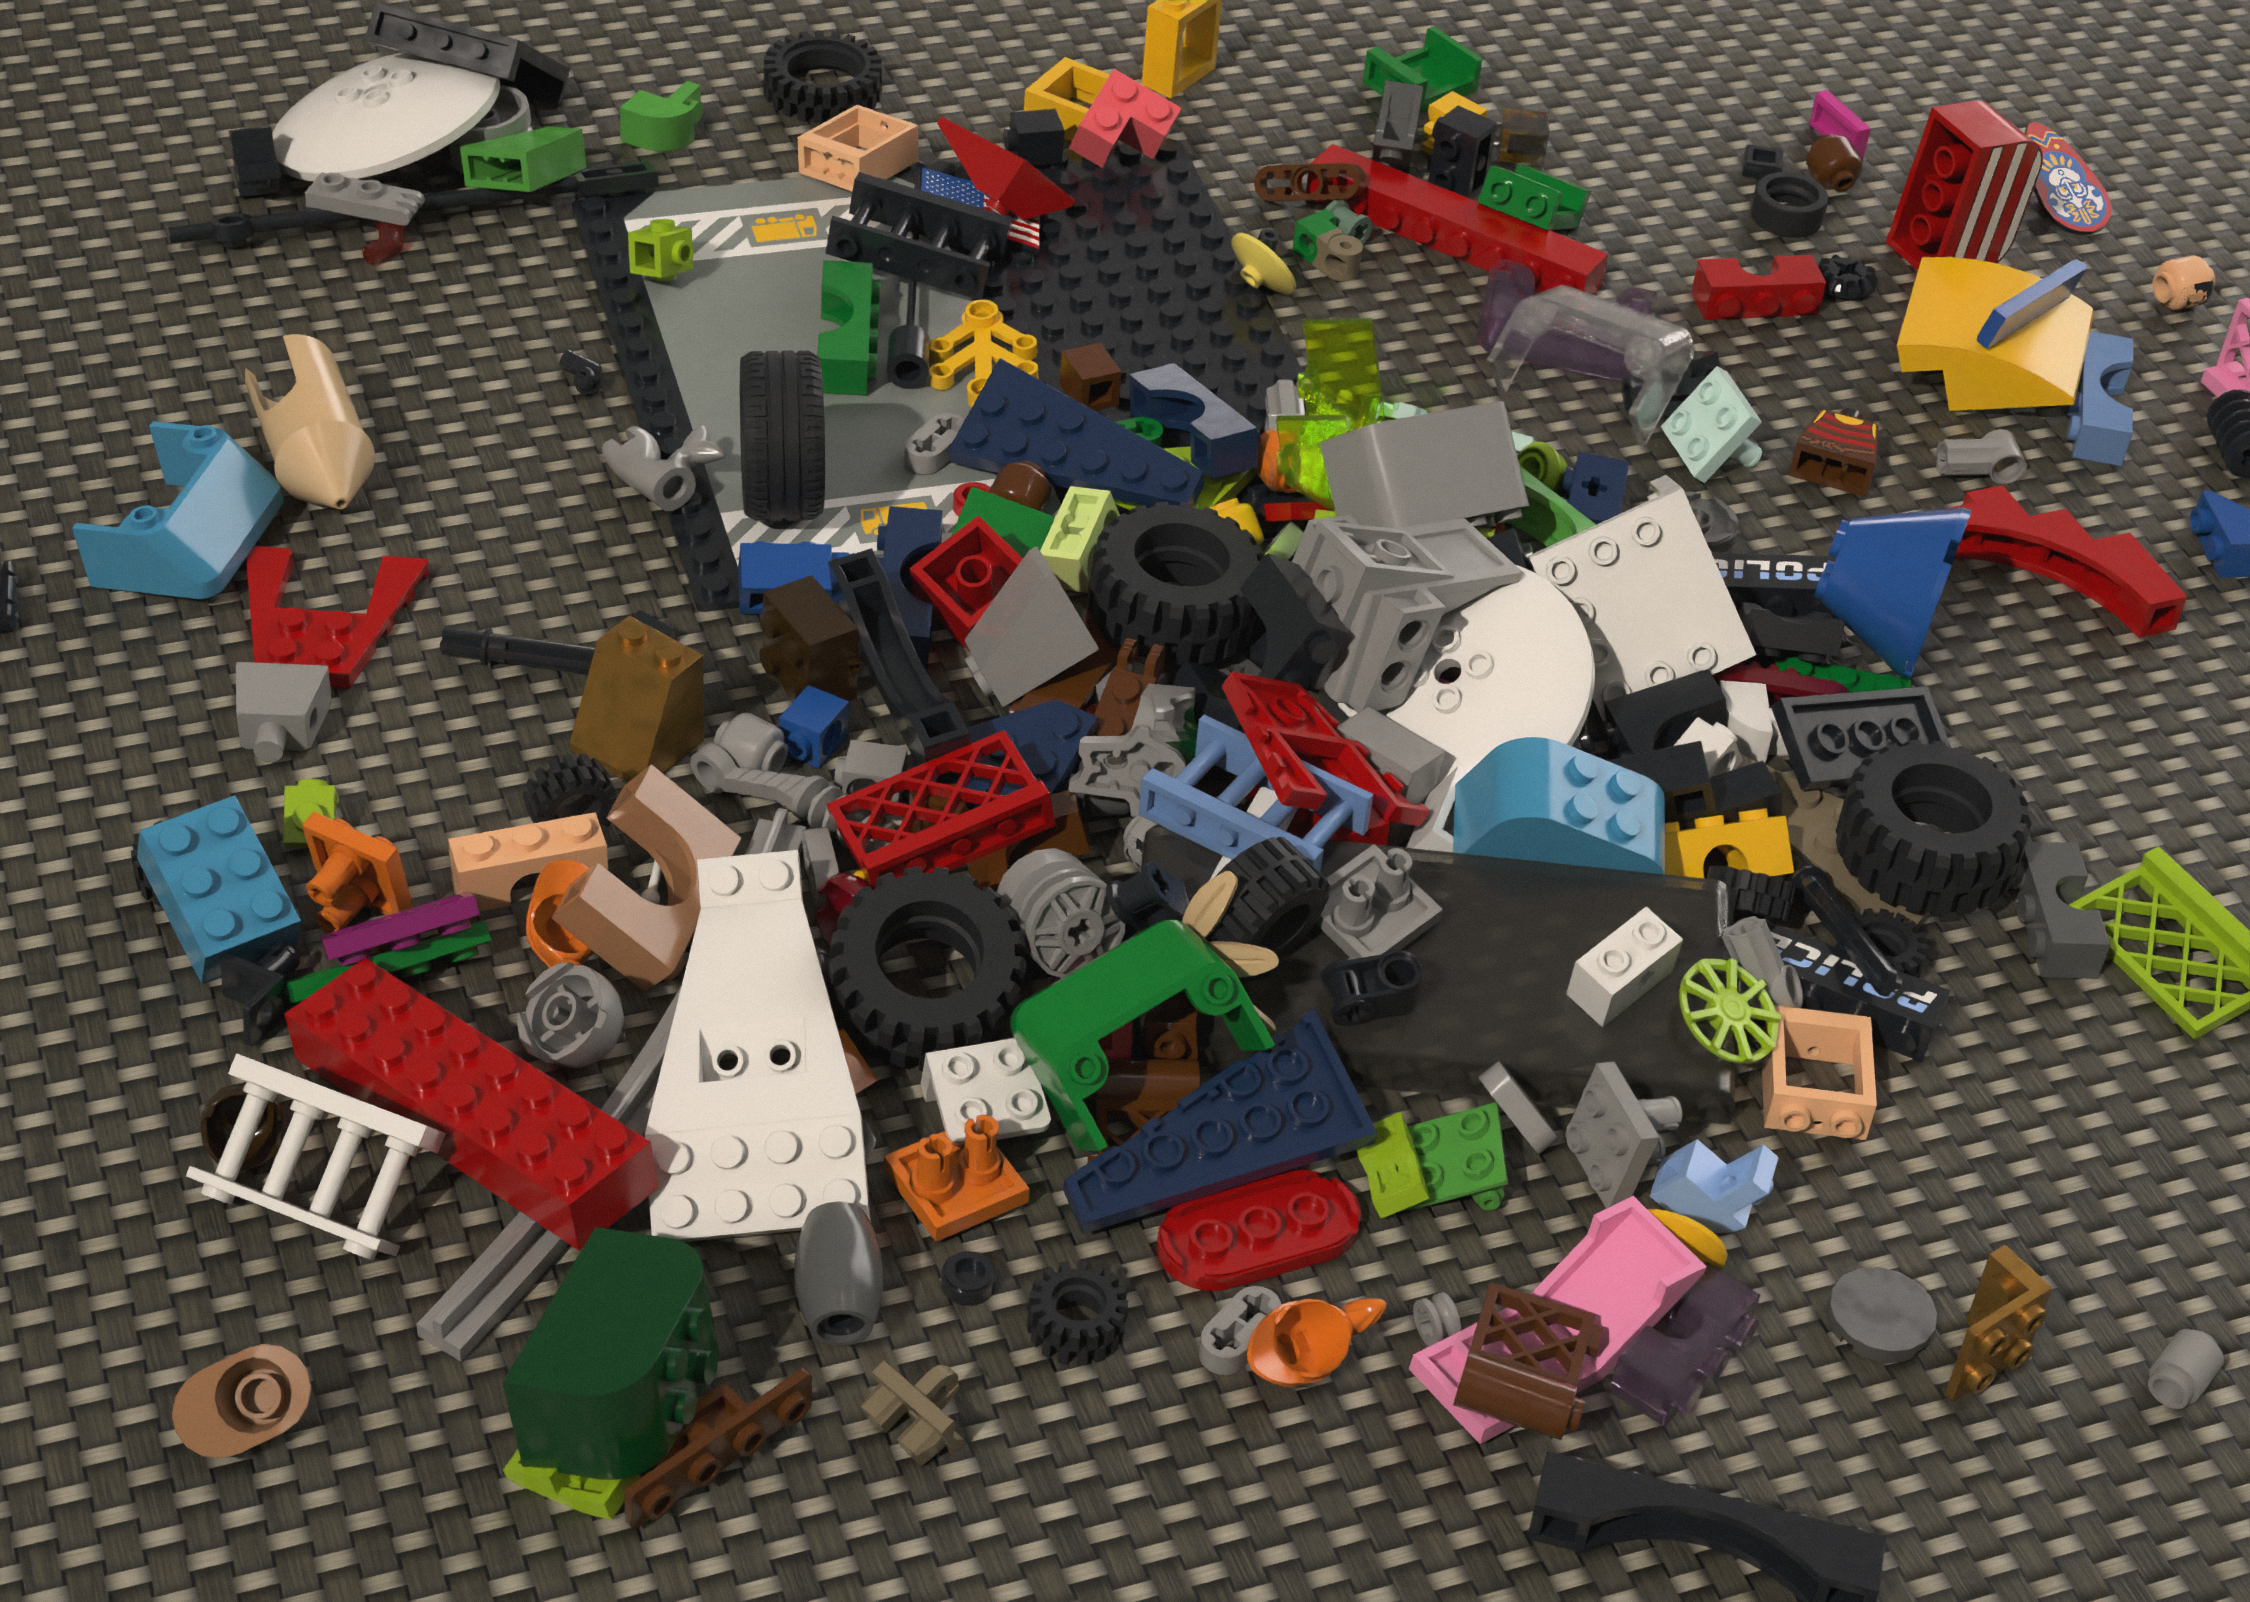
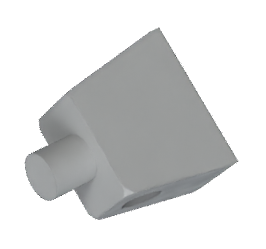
M237 662L236 713L240 745L245 749H253L258 759L269 763L280 760L283 751H306L310 749L332 702L328 666Z

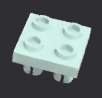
M1718 366L1712 370L1661 426L1693 477L1704 483L1729 457L1750 468L1758 463L1762 455V450L1758 444L1748 439L1762 421L1729 373Z

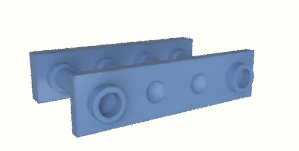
M1206 715L1199 719L1196 757L1175 778L1151 768L1141 781L1138 815L1231 860L1258 842L1272 837H1284L1319 872H1321L1324 851L1321 848L1341 825L1361 835L1367 832L1373 800L1372 793L1302 761L1328 794L1318 810L1308 809L1323 817L1303 839L1278 828L1297 807L1282 805L1279 799H1277L1260 818L1236 808L1256 785L1273 791L1274 789L1246 734ZM1214 765L1237 776L1218 798L1194 788Z

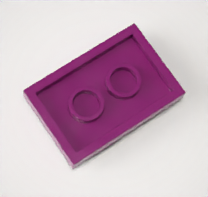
M463 892L320 935V939L328 960L338 958L341 966L359 962L364 958H370L369 948L388 943V947L393 951L420 943L419 933L437 928L438 933L447 935L470 928L469 918L480 915L475 896L469 892Z

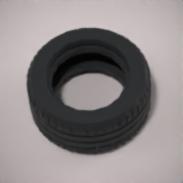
M783 350L781 353H778V351H766V353L750 351L740 359V445L744 515L754 521H766V519L782 521V518H785L786 521H795L798 518H801V520H813L824 512L825 419L822 368L819 356L809 350L797 351V353H794L793 350Z

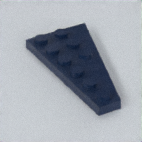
M999 358L948 449L952 463L999 473L1000 469L1008 463L1029 461L1043 469L1051 485L1064 488L1074 486L1107 490L1111 492L1113 499L1153 507L1158 502H1168L1169 506H1179L1180 502L1190 503L1194 507L1205 485L1204 472L1001 358Z
M1315 1009L1300 1018V1023L1283 1035L1279 1032L1271 1037L1275 1044L1267 1050H1259L1245 1061H1236L1179 1100L1177 1107L1160 1119L1154 1117L1141 1126L1140 1133L1119 1147L1112 1146L1065 1178L1063 1191L1082 1234L1375 1144L1377 1131Z

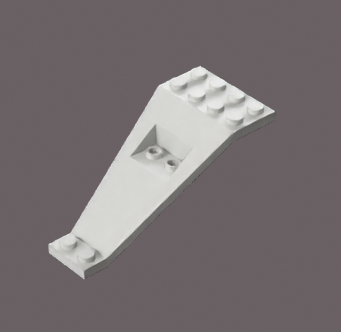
M798 850L697 859L701 909L645 1131V1139L651 1142L659 1188L649 1196L651 1234L682 1242L800 1231L809 1212L815 1207L829 1202L855 1204L864 1210L871 1223L862 1115L803 904ZM783 1048L790 1051L791 1056L786 1064L775 1065L772 1062V1054L776 1050ZM726 1054H734L738 1057L736 1067L729 1071L722 1070L719 1067L720 1059Z

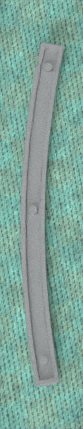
M778 808L773 821L758 820L745 855L798 850L800 857L802 852L801 835L802 830H805L806 826L788 824V809ZM681 986L647 1043L601 1108L602 1111L644 1138ZM519 1212L481 1256L417 1323L418 1337L462 1361L495 1324L497 1325L567 1247L568 1243L522 1212Z

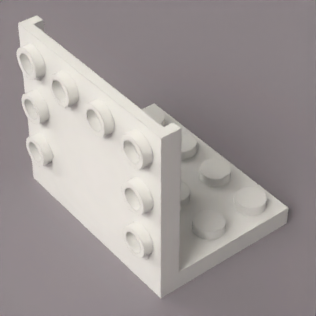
M1667 475L1650 482L1654 493L1647 496V502L1528 556L1536 574L1549 581L1568 599L1586 629L1595 665V683L1592 698L1603 722L1606 721L1605 701L1709 669L1713 675L1756 655L1685 492L1681 486Z

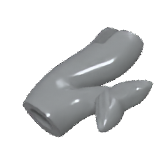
M703 424L694 429L685 439L683 446L677 449L667 460H661L660 448L654 437L638 426H632L625 430L628 441L623 445H620L614 439H610L603 443L602 446L603 457L613 472L626 484L646 496L665 511H674L680 508L694 494L696 488V481L692 472L694 467L698 464L721 460L726 456L722 447L710 441L709 431Z

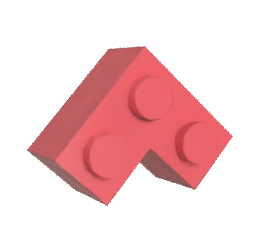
M1113 69L1081 121L1069 149L1101 168L1104 167L1119 140L1154 159L1171 131L1181 107L1118 70Z

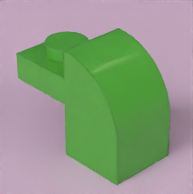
M686 81L668 98L639 90L620 107L621 141L652 151L677 150L695 141L694 124L700 121L704 108L701 102V85Z

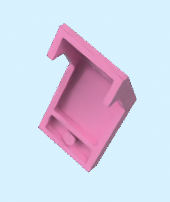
M1634 1196L1595 1214L1588 1234L1530 1294L1595 1315L1593 1324L1603 1327L1596 1356L1593 1357L1585 1354L1576 1394L1603 1380L1695 1284L1706 1269V1265ZM1505 1308L1498 1312L1506 1323L1522 1319L1518 1311L1510 1308ZM1477 1323L1413 1354L1409 1370L1479 1444H1482L1516 1425L1453 1405ZM1557 1323L1549 1326L1560 1340L1578 1335L1579 1330ZM1534 1331L1517 1335L1528 1350L1544 1345ZM1502 1340L1484 1345L1481 1349L1502 1357L1512 1355ZM1555 1357L1539 1362L1544 1370L1567 1377L1568 1373Z

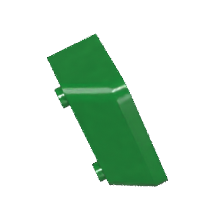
M1165 920L1151 925L1017 1005L1012 1013L1010 1023L1012 1034L1077 1150L1101 1151L1108 1146L1083 1102L1084 1098L1103 1086L1108 1076V1061L1098 1040L1182 990L1185 991L1189 1001L1197 1011L1209 1016L1221 1015L1241 1051L1267 1050L1275 1045L1236 973L1188 925L1181 921Z

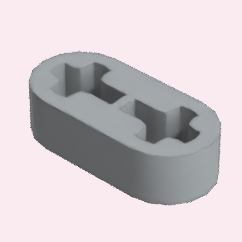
M941 413L928 420L905 442L904 465L906 468L917 474H932L940 470L950 461L948 449L965 419L957 414Z
M827 827L802 830L801 835L805 869L816 908L822 907L826 901V895H819L817 890L822 885H825V882L831 876L839 873Z
M1500 1061L1478 1076L1488 1092L1538 1154L1560 1139L1546 1118Z
M1250 1286L1237 1292L1202 1330L1199 1346L1201 1364L1208 1371L1220 1375L1234 1374L1244 1368L1248 1363L1247 1350L1250 1337L1260 1321L1281 1305L1279 1297L1272 1290L1261 1286ZM1247 1312H1248L1249 1314H1255V1315L1251 1318V1320L1247 1323V1322H1246ZM1232 1338L1235 1339L1234 1348L1224 1347ZM1215 1345L1224 1348L1222 1350H1219L1215 1348Z

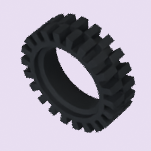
M815 30V37H810L807 31L799 32V39L792 34L785 36V42L781 40L776 41L774 48L769 47L766 55H764V94H766V100L768 103L772 102V107L775 110L783 109V115L791 117L797 112V120L806 122L808 116H813L814 123L822 124V117H829L831 119L855 105L873 110L876 107V102H880L882 93V58L880 55H877V50L874 47L868 48V42L860 40L855 43V36L848 34L844 39H840V32L832 31L830 37L824 36V30ZM830 69L846 73L854 78L846 82L827 85L804 82L794 78L792 75L805 70Z

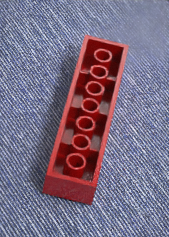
M367 958L362 959L284 1013L294 1054L299 1062L355 1099L446 1133L439 1152L435 1154L578 1251L584 1247L595 1227L609 1228L659 1188L650 1141Z

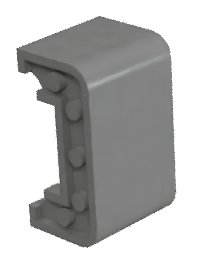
M1504 401L1383 421L1352 430L1319 443L1336 515L1350 514L1360 525L1400 528L1465 518L1475 528H1491L1496 526V523L1522 518L1521 509L1529 507Z

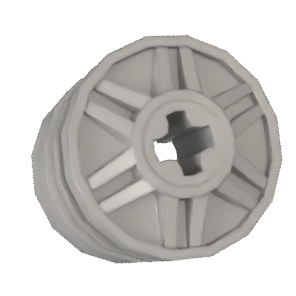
M1055 848L1035 850L1018 859L1003 875L996 893L1001 897L999 908L1001 910L1005 907L1011 908L1018 920L1016 931L1024 935L1025 953L1049 975L1060 978L1065 977L1119 945L1125 934V923L1117 918L1109 905L1106 896L1107 884L1071 853Z

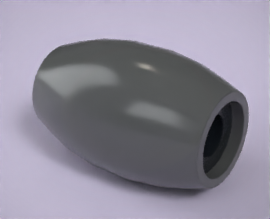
M829 1202L819 1205L809 1212L797 1242L794 1261L797 1299L804 1320L812 1336L817 1341L831 1346L852 1345L870 1335L877 1319L884 1286L882 1254L876 1233L863 1209L848 1202Z

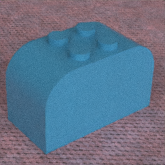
M1541 737L1513 739L1495 747L1455 784L1452 863L1618 927L1640 909L1642 902H1649L1664 886L1665 796L1660 786L1650 778L1562 742Z

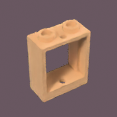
M859 105L853 106L798 137L799 173L849 191H853L854 179L859 172L886 180L919 161L917 124ZM860 146V147L866 148L867 150L864 151V150L858 149L857 147Z
M1774 1005L1775 1011L1781 1013L1782 1020L1778 1022L1777 1045L1762 1058L1764 1128L1866 1140L1877 1107L1871 1017ZM1766 1021V1023H1765L1764 1030H1763L1766 1034H1767V1021ZM1785 1056L1854 1065L1855 1094L1787 1086ZM1820 1121L1822 1123L1814 1124L1813 1122Z

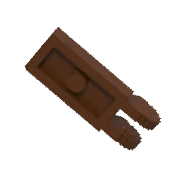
M1130 638L1124 640L1118 654L1116 668H1112L1094 716L1098 717L1100 724L1094 736H1124L1131 731L1142 693L1149 683L1158 684L1166 658L1165 646L1153 644L1145 661L1144 674L1142 675L1132 672L1139 654L1138 640Z

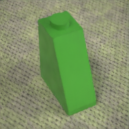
M549 126L460 147L465 187L532 192L587 168L583 132L579 128Z

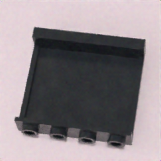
M378 2L374 4L365 41L371 44L498 77L500 85L516 88L525 94L527 98L556 106L561 105L570 69L520 40Z

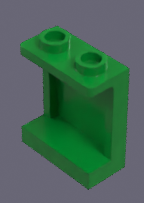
M1433 26L1427 29L1425 45L1422 48L1394 58L1378 46L1367 50L1363 83L1382 97L1385 80L1423 86L1419 113L1421 114L1428 111L1431 103L1452 91L1461 96L1478 91L1482 58Z
M1518 164L1515 173L1498 166H1491L1478 203L1546 230L1579 228L1592 191L1524 164Z

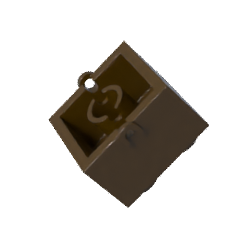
M812 575L763 592V613H760L759 616L760 626L763 631V648L759 651V657L766 673L769 675L773 674L783 686L787 698L793 702L810 685L847 701L857 699V674L862 671L864 663L858 658L859 628Z

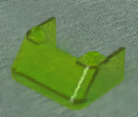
M1373 318L1304 319L1303 329L1308 362L1305 372L1298 374L1297 390L1299 398L1305 399L1306 412L1305 415L1277 416L1276 418L1280 446L1276 456L1277 474L1284 476L1287 485L1330 511H1335L1319 443L1352 430L1385 421Z

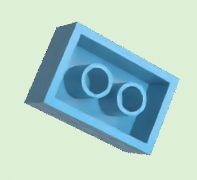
M235 795L139 830L137 859L201 984L221 977V958L227 953L251 963H257L277 942H284V947L278 954L287 944L293 948L297 947L301 919Z

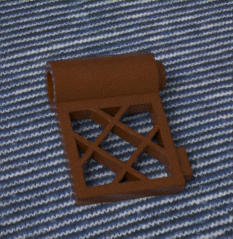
M1198 1059L1107 1060L1109 1070L1105 1083L1099 1090L1083 1100H1092L1093 1110H1095V1123L1108 1146L1101 1151H1097V1156H1088L1087 1163L1108 1150L1109 1146L1119 1147L1140 1133L1141 1126L1154 1117L1162 1118L1177 1107L1179 1100L1200 1087ZM1107 1119H1128L1139 1129L1123 1142L1108 1130Z
M1490 1282L1453 1405L1562 1440L1565 1430L1576 1433L1585 1400L1575 1397L1585 1354L1593 1357L1596 1356L1603 1327L1593 1324L1595 1318L1593 1314ZM1497 1304L1516 1310L1522 1316V1319L1506 1323L1494 1308V1305ZM1557 1323L1579 1330L1578 1335L1560 1340L1549 1326ZM1534 1331L1544 1345L1528 1350L1517 1335ZM1502 1340L1512 1355L1502 1357L1481 1349L1484 1345ZM1555 1357L1568 1373L1567 1377L1544 1370L1539 1362Z

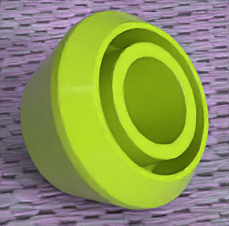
M1533 442L1525 446L1517 455L1519 465L1553 492L1557 493L1560 491L1567 467L1565 459L1551 445L1544 442Z

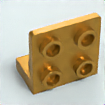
M2006 1245L1989 1254L1968 1313L1966 1323L1970 1328L1967 1330L1945 1395L1952 1402H1955L1970 1391L1974 1395L1979 1394L1991 1384L1997 1374L2008 1367L2011 1370L2021 1367L2032 1355L2034 1346L2031 1343L2036 1330L2047 1317V1312L2044 1309L2053 1287Z

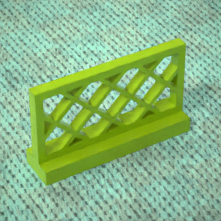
M2159 846L2143 855L2142 865L2069 904L2071 907L2082 910L2098 908L2115 911L2114 923L2103 922L2110 942L2107 956L2194 1040L2250 1009V991L2244 995L2221 992L2222 979L2240 981L2250 990V930ZM2138 885L2152 898V903L2123 899V894L2125 891ZM2121 912L2150 916L2149 928L2120 924ZM2156 917L2174 919L2184 928V933L2155 929ZM2126 938L2147 941L2146 954L2127 952L2118 944V939ZM2154 943L2183 947L2182 958L2175 959L2153 955ZM2189 948L2207 950L2217 959V965L2189 961ZM2151 969L2179 972V986L2158 983L2151 976ZM2192 974L2215 978L2214 991L2185 987L2186 975ZM2184 1000L2213 1004V1012L2197 1020L2184 1008Z

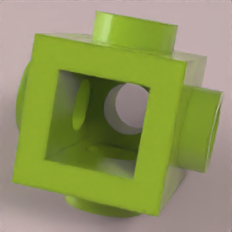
M655 219L650 221L649 227L628 232L630 273L650 276L656 281H672L677 279L678 273L693 269L692 228L675 226V221L671 219Z

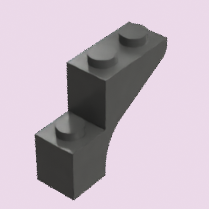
M1385 80L1380 116L1373 144L1372 160L1404 173H1410L1423 86Z

